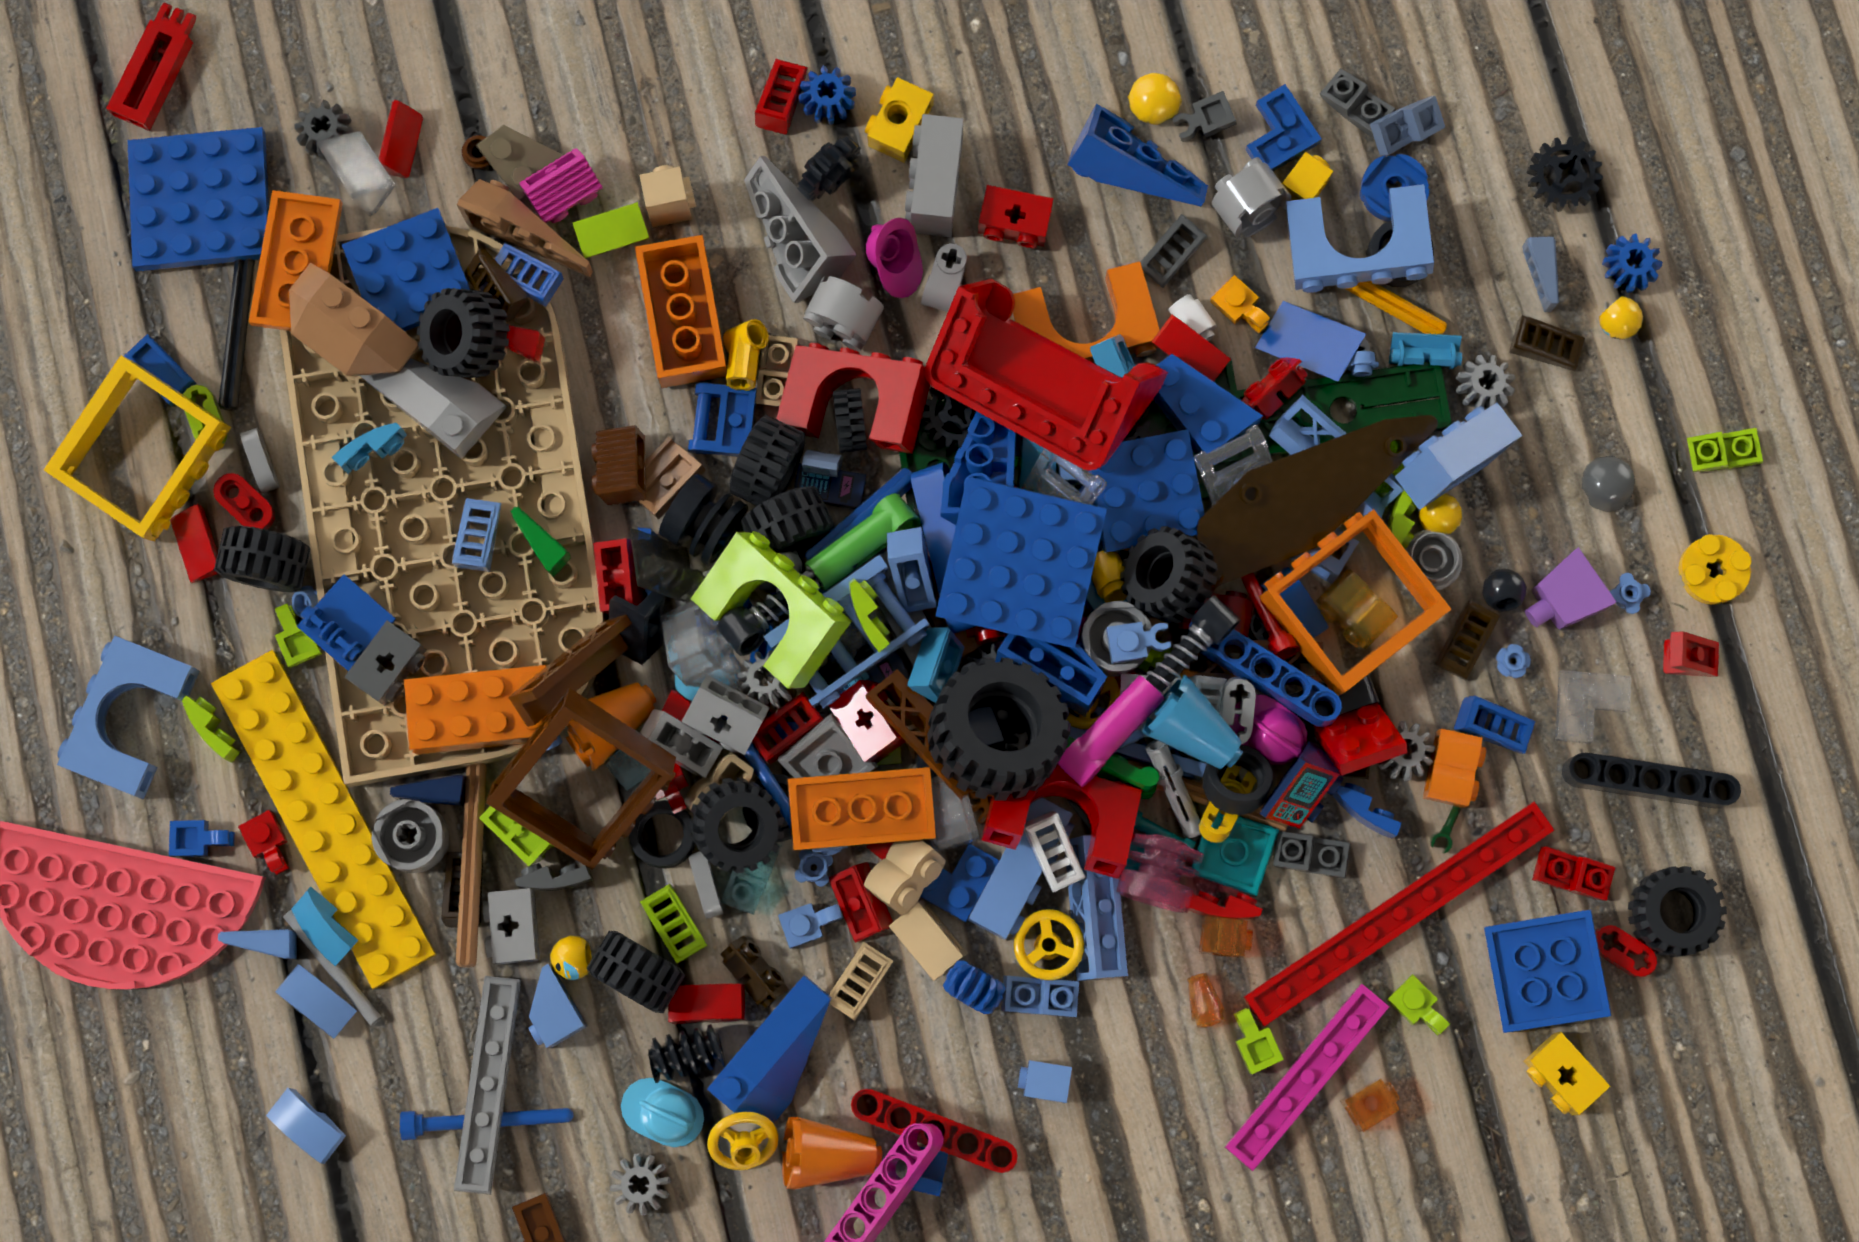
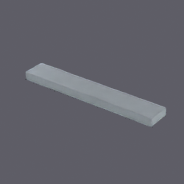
M484 977L454 1191L491 1195L521 986L520 979Z

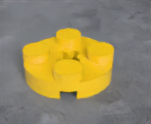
M1705 535L1690 544L1681 555L1678 569L1679 576H1682V581L1685 584L1683 587L1692 598L1701 603L1715 605L1728 602L1739 596L1747 587L1751 576V556L1739 543L1727 536ZM1718 562L1723 570V575L1718 574L1715 578L1709 576L1711 570L1706 567L1707 563L1713 564Z

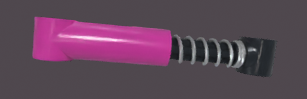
M1215 595L1212 596L1191 619L1193 625L1189 627V634L1181 636L1182 641L1178 645H1173V650L1170 654H1164L1165 659L1161 663L1157 662L1156 668L1152 672H1147L1146 679L1139 675L1097 721L1065 750L1058 765L1081 787H1084L1102 769L1112 754L1165 700L1163 691L1168 686L1172 687L1171 682L1176 677L1181 678L1180 673L1185 668L1189 669V663L1193 659L1198 660L1197 655L1202 650L1207 651L1206 648L1210 647V644L1213 643L1219 645L1235 629L1241 619Z

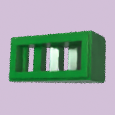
M515 506L510 511L513 519L544 568L554 577L571 559L570 553L523 510Z

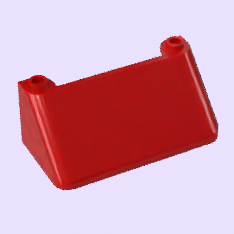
M991 278L958 286L925 366V378L928 383L940 392L1084 470H1096L1104 466L1159 392L1168 372L1154 364L1145 362L1137 364L1129 373L1124 374L1123 378L1010 319L1015 306V298L1012 291L1005 285Z

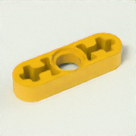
M1234 765L1231 768L1227 767L1220 782L1227 789L1235 793H1251L1257 781L1252 773L1247 771L1242 783L1235 779L1242 767ZM1209 802L1200 820L1199 831L1210 842H1223L1228 838L1239 815L1226 813ZM1218 812L1225 816L1219 828L1214 829L1211 827L1212 823L1215 821Z

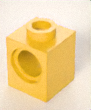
M1305 152L1282 184L1292 196L1291 201L1316 198L1330 181L1333 170L1330 169L1329 164L1320 156H1311Z

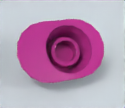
M898 217L889 220L884 225L876 224L872 226V232L866 243V255L870 263L878 269L880 281L884 289L893 297L905 298L912 295L920 285L923 266L914 226L909 220Z
M1256 694L1252 734L1248 741L1241 745H1247L1259 751L1272 765H1284L1294 761L1302 753L1301 751L1307 742L1305 724L1297 715L1275 699L1266 695ZM1240 701L1235 705V708H1240ZM1234 714V723L1230 725L1236 735L1239 731H1244L1245 728L1239 724V714Z

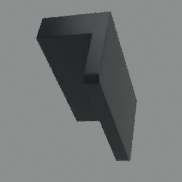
M653 590L638 606L617 595L610 599L609 620L627 615L632 623L620 632L629 648L622 655L641 665L663 645L665 596Z

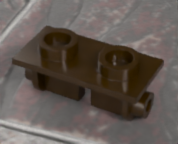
M744 935L731 942L729 947L720 954L724 959L722 963L737 981L746 974L751 977L744 984L745 990L757 1005L762 1004L766 1009L776 1000L775 998L789 990L784 984V979L780 972L767 964L761 956L759 947L753 941L747 940Z

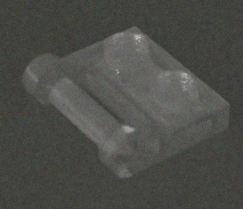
M1257 425L1247 429L1246 434L1208 453L1203 451L1194 455L1195 464L1202 475L1212 506L1247 471L1273 462L1265 438ZM1253 447L1254 454L1215 473L1214 465Z
M1044 448L1021 489L1093 505L1095 499L1104 491L1107 481L1101 476H1094L1088 470H1084ZM1053 462H1056L1085 486L1082 493L1051 469Z

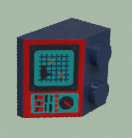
M1310 740L1267 799L1260 812L1265 818L1300 829L1306 820L1312 823L1324 807L1319 802L1326 792L1332 796L1344 780L1327 753Z

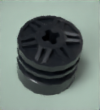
M698 473L689 479L677 494L661 522L658 533L677 547L682 546L692 537L693 540L689 554L696 557L702 552L700 560L709 567L718 560L735 533L740 532L738 524L747 514L748 505L740 500L732 506L734 497L730 493L725 494L715 503L714 500L718 491L717 485Z

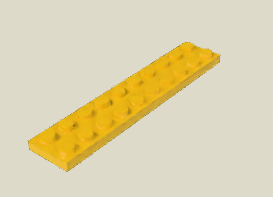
M272 649L212 682L211 685L323 897L338 909L333 914L336 922L358 939L351 950L371 988L377 989L436 956L437 953L391 867L384 863L376 854L371 839L372 831L348 786L344 784L340 771L276 651Z

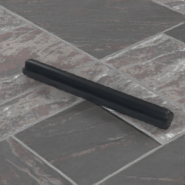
M238 259L234 264L218 403L220 409L235 411L239 405L255 264L253 259Z

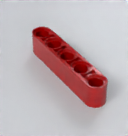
M862 1089L852 1098V1112L858 1119L901 1135L907 1127H895L891 1123L890 1116L894 1109L904 1107L911 1114L909 1125L927 1123L931 1120H938L944 1125L943 1145L940 1149L942 1152L999 1173L1009 1172L1017 1163V1150L1013 1144L1001 1138L872 1089ZM866 1094L874 1096L878 1103L875 1113L869 1116L861 1114L857 1107L859 1098ZM921 1130L918 1133L917 1142L928 1145L929 1139L926 1138L924 1131ZM972 1133L976 1136L978 1147L973 1153L964 1154L958 1149L957 1141L962 1134ZM997 1146H1006L1011 1151V1161L1006 1166H996L991 1160V1153Z

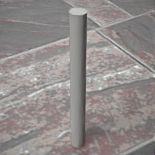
M293 911L287 912L283 918L370 1026L377 1023L382 1016L339 963L334 966L312 944L298 924Z

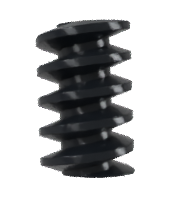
M712 1024L707 1026L706 1036H703L698 1028H694L693 1038L689 1040L685 1032L680 1031L678 1043H675L670 1034L666 1035L664 1046H661L655 1037L652 1038L651 1049H648L650 1067L655 1083H659L661 1072L667 1080H673L675 1069H677L681 1077H686L689 1065L695 1074L701 1073L702 1062L706 1064L709 1070H715L716 1059L720 1061L723 1067L726 1066L721 1040Z

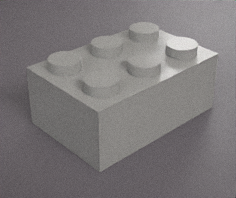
M922 114L921 126L915 125L913 157L917 158H911L909 168V189L914 190L907 191L905 219L909 220L914 226L916 234L952 238L963 144L964 118Z

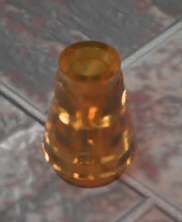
M1201 973L1189 977L1187 982L1189 985L1191 1019L1196 1021L1197 1028H1207L1224 1022L1223 1013L1226 1010L1209 980L1208 974Z

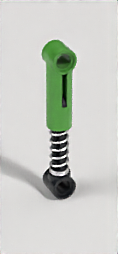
M890 494L875 506L872 515L805 563L806 572L800 575L811 578L822 590L827 591L886 548L887 533L917 528L920 526L921 519L899 494ZM777 588L773 596L767 595L766 601L763 603L757 602V605L752 606L751 609L738 606L728 611L719 620L717 629L739 656L748 655L759 648L764 642L765 638L763 636L766 635L765 631L769 629L770 623L774 620L779 621L778 617L783 613L789 614L787 601L783 593Z

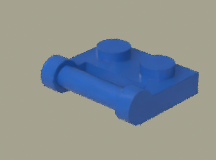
M696 383L697 407L693 439L689 440L688 452L738 457L745 440L753 428L757 389L754 388L749 391L734 390L721 384ZM719 397L721 399L716 441H707L711 398Z

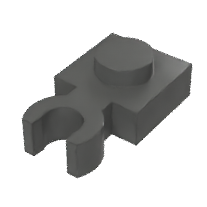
M1224 91L1193 103L1195 113L1191 115L1180 113L1172 119L1175 126H1179L1182 123L1189 125L1187 131L1179 134L1182 142L1193 139L1199 130H1203L1207 138L1237 125Z

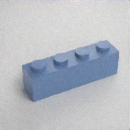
M1040 798L1029 806L1026 822L1050 811H1055L1058 813L1069 837L1075 826L1069 822L1073 815L1071 812L1045 798ZM1050 825L1035 833L1039 837L1053 831L1054 828ZM1024 831L1016 850L1005 849L968 918V921L1003 940H1006L1009 934L1015 936L1025 919L1019 915L1025 903L1033 905L1042 888L1036 884L1042 869ZM1057 838L1041 845L1043 851L1057 845L1059 839ZM1058 855L1047 859L1048 863L1056 862Z

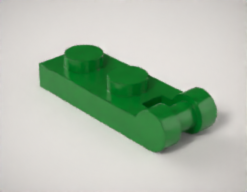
M1069 736V738H1068V740H1067L1068 745H1067L1066 749H1067L1076 739H1074V738H1072V737ZM1114 753L1096 774L1099 778L1113 782L1120 781L1124 784L1129 783L1134 788L1141 789V799L1153 797L1159 781V773L1153 767L1139 769L1129 764L1124 757Z

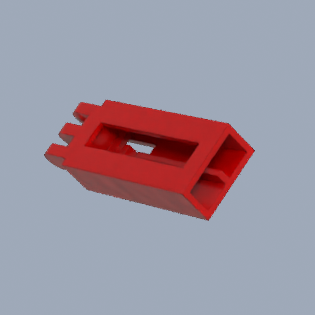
M165 2L161 5L155 20H149L106 107L112 116L147 131L151 130L193 45L189 34L196 22V15L187 13L181 23L184 17V10L175 8L169 18L172 5ZM160 40L164 41L163 48L158 50V53L163 56L161 61H152L151 58Z

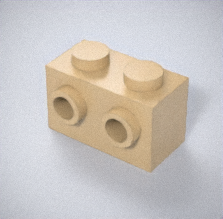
M662 165L656 167L653 172L639 175L652 228L692 220L690 208L696 207L690 177L683 178L680 166L673 168L672 165Z

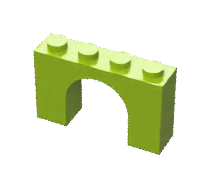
M756 531L752 533L736 532L691 600L714 621H719L731 609L743 606L754 589L760 584L770 582L783 593L787 601L789 624L782 640L763 666L787 689L805 688L852 621L842 613L844 608L838 602L831 598H826L818 591L819 586L814 580L804 575L801 576L793 568L795 565L788 557L776 553L770 548V541L765 536Z

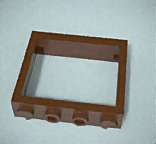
M569 688L493 782L486 803L593 870L602 858L605 860L611 857L616 848V842L620 837L627 838L636 824L635 819L639 814L646 815L650 811L656 800L655 795L661 789L666 791L669 788L670 782L676 776V773L673 772L676 756ZM572 719L652 770L596 838L591 837L516 789Z

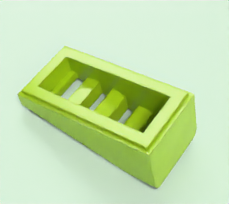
M671 884L666 885L640 901L677 964L708 946ZM671 898L672 904L655 913L653 907ZM678 910L680 916L665 925L661 923V919ZM685 922L688 928L670 938L667 932ZM690 935L694 936L695 941L677 950L675 944Z

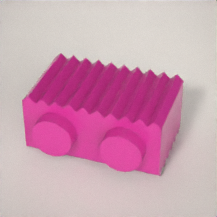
M577 148L567 152L566 155L561 156L519 183L536 213L545 223L549 221L556 223L563 220L569 214L568 209L578 203L586 205L592 202L598 196L596 192L603 188L586 158Z

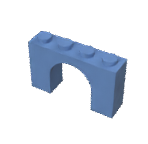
M1424 184L1390 188L1389 206L1393 231L1392 237L1380 252L1366 258L1344 256L1330 245L1324 231L1321 197L1286 201L1295 290L1303 289V292L1313 293L1323 290L1325 286L1337 285L1338 288L1346 289L1357 286L1359 282L1372 281L1373 284H1386L1391 282L1392 278L1406 277L1408 280H1420L1426 278L1427 274H1433L1434 258Z
M114 635L112 642H108L102 651V665L98 674H94L88 682L86 689L88 696L83 707L80 706L73 716L72 725L74 728L69 739L66 738L60 745L58 750V758L60 759L57 765L144 799L158 767L124 754L112 745L105 727L108 709L118 696L136 688L152 689L182 701L186 695L189 697L200 671L188 664Z

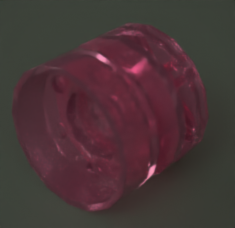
M1133 833L1131 844L1144 849V853L1129 850L1128 858L1140 864L1139 870H1123L1116 893L1154 907L1187 914L1194 890L1179 882L1181 877H1198L1199 871L1186 866L1185 862L1201 864L1204 854L1187 846L1186 843L1158 834L1143 835Z

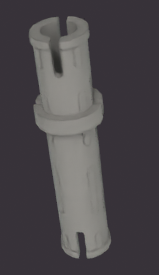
M1158 740L1150 742L1146 746V752L1149 754L1154 768L1159 773L1158 785L1163 786L1171 808L1182 829L1183 836L1185 838H1193L1200 835V819L1183 782L1181 766L1175 763L1168 745ZM1164 765H1166L1173 782L1170 781ZM1177 796H1180L1186 812H1184Z

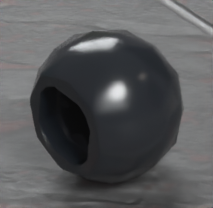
M1503 568L1495 570L1486 577L1483 583L1482 595L1485 602L1492 609L1500 612L1511 611L1522 605L1526 597L1527 586L1517 572Z

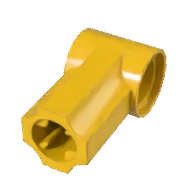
M751 319L728 329L724 333L723 343L729 353L726 386L734 390L749 391L755 388L760 349L767 346L769 341L767 328L760 320Z

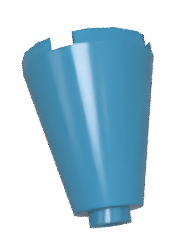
M1183 675L1182 679H1178L1164 694L1165 700L1154 713L1156 718L1152 720L1148 717L1141 731L1153 739L1218 769H1222L1225 765L1231 768L1243 753L1239 748L1242 741L1194 682L1186 675Z

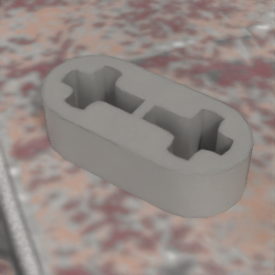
M254 428L240 433L248 461L260 491L264 494L280 488L277 474L260 430Z
M1238 676L1228 679L1223 685L1220 715L1228 725H1233L1234 714H1239V724L1245 728L1244 731H1239L1237 736L1242 741L1241 744L1248 741L1252 734L1256 693L1255 688L1246 678ZM1237 684H1242V688L1248 692L1247 696L1241 697L1240 708H1235L1236 700L1233 696L1229 695L1230 690H1236Z
M700 851L689 854L692 873L706 919L722 915L723 908L710 862Z

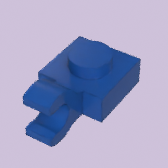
M206 820L170 821L169 856H208V846H235V832H229V830L208 831L209 821Z

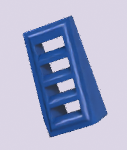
M504 243L495 260L502 266L508 255L514 258L506 270L511 277L519 263H524L525 265L517 278L512 277V279L526 292L529 298L546 307L564 280L562 273ZM530 269L536 270L528 284L523 283ZM543 274L546 276V279L539 290H537L534 286Z
M1474 695L1463 699L1454 729L1464 734L1482 737L1483 741L1525 754L1536 721ZM1491 714L1492 717L1488 729H1485L1484 725L1487 716ZM1502 719H1505L1506 721L1502 730V734L1499 735L1497 733ZM1516 723L1519 724L1515 741H1513L1510 737Z

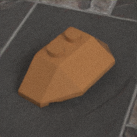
M312 263L307 266L289 289L291 334L346 376L399 373L419 348L418 342L386 315L334 276Z

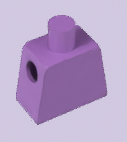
M1578 547L1532 589L1538 602L1526 609L1525 614L1536 628L1551 619L1560 630L1605 611L1615 604L1616 600Z

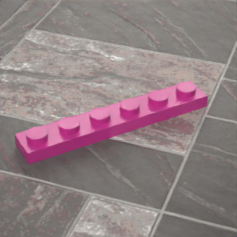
M1360 984L1224 1148L1251 1171H1254L1389 1006L1366 986Z

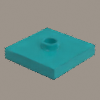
M1218 812L1211 827L1218 829L1225 815ZM1238 816L1228 838L1223 842L1213 843L1201 836L1189 874L1257 897L1279 830Z

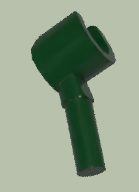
M1452 807L1441 831L1434 833L1430 837L1429 842L1432 848L1435 840L1441 836L1447 840L1442 853H1447L1452 848L1450 834L1461 811L1459 807Z

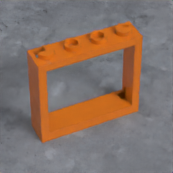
M1374 509L1364 517L1358 512L1343 523L1347 528L1346 531L1339 536L1334 531L1317 543L1321 550L1313 556H1310L1306 551L1291 563L1294 570L1284 577L1280 571L1264 583L1268 590L1259 596L1281 627L1288 634H1292L1299 646V650L1324 683L1338 696L1353 687L1452 610ZM1363 531L1423 608L1424 612L1341 675L1279 594Z

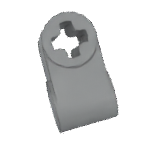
M949 243L942 246L937 252L931 275L928 276L923 292L922 305L948 312L958 286H962L961 283L966 268L967 256L961 246ZM950 256L955 257L956 264L952 268H947L946 261L949 260Z

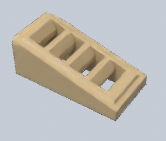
M863 942L829 994L832 997L830 1005L855 1021L892 965L893 960ZM866 955L880 964L881 968L879 971L862 962L863 956ZM858 967L874 977L871 983L853 973L855 968ZM848 979L866 989L863 995L846 985ZM841 990L858 1001L855 1007L838 997Z

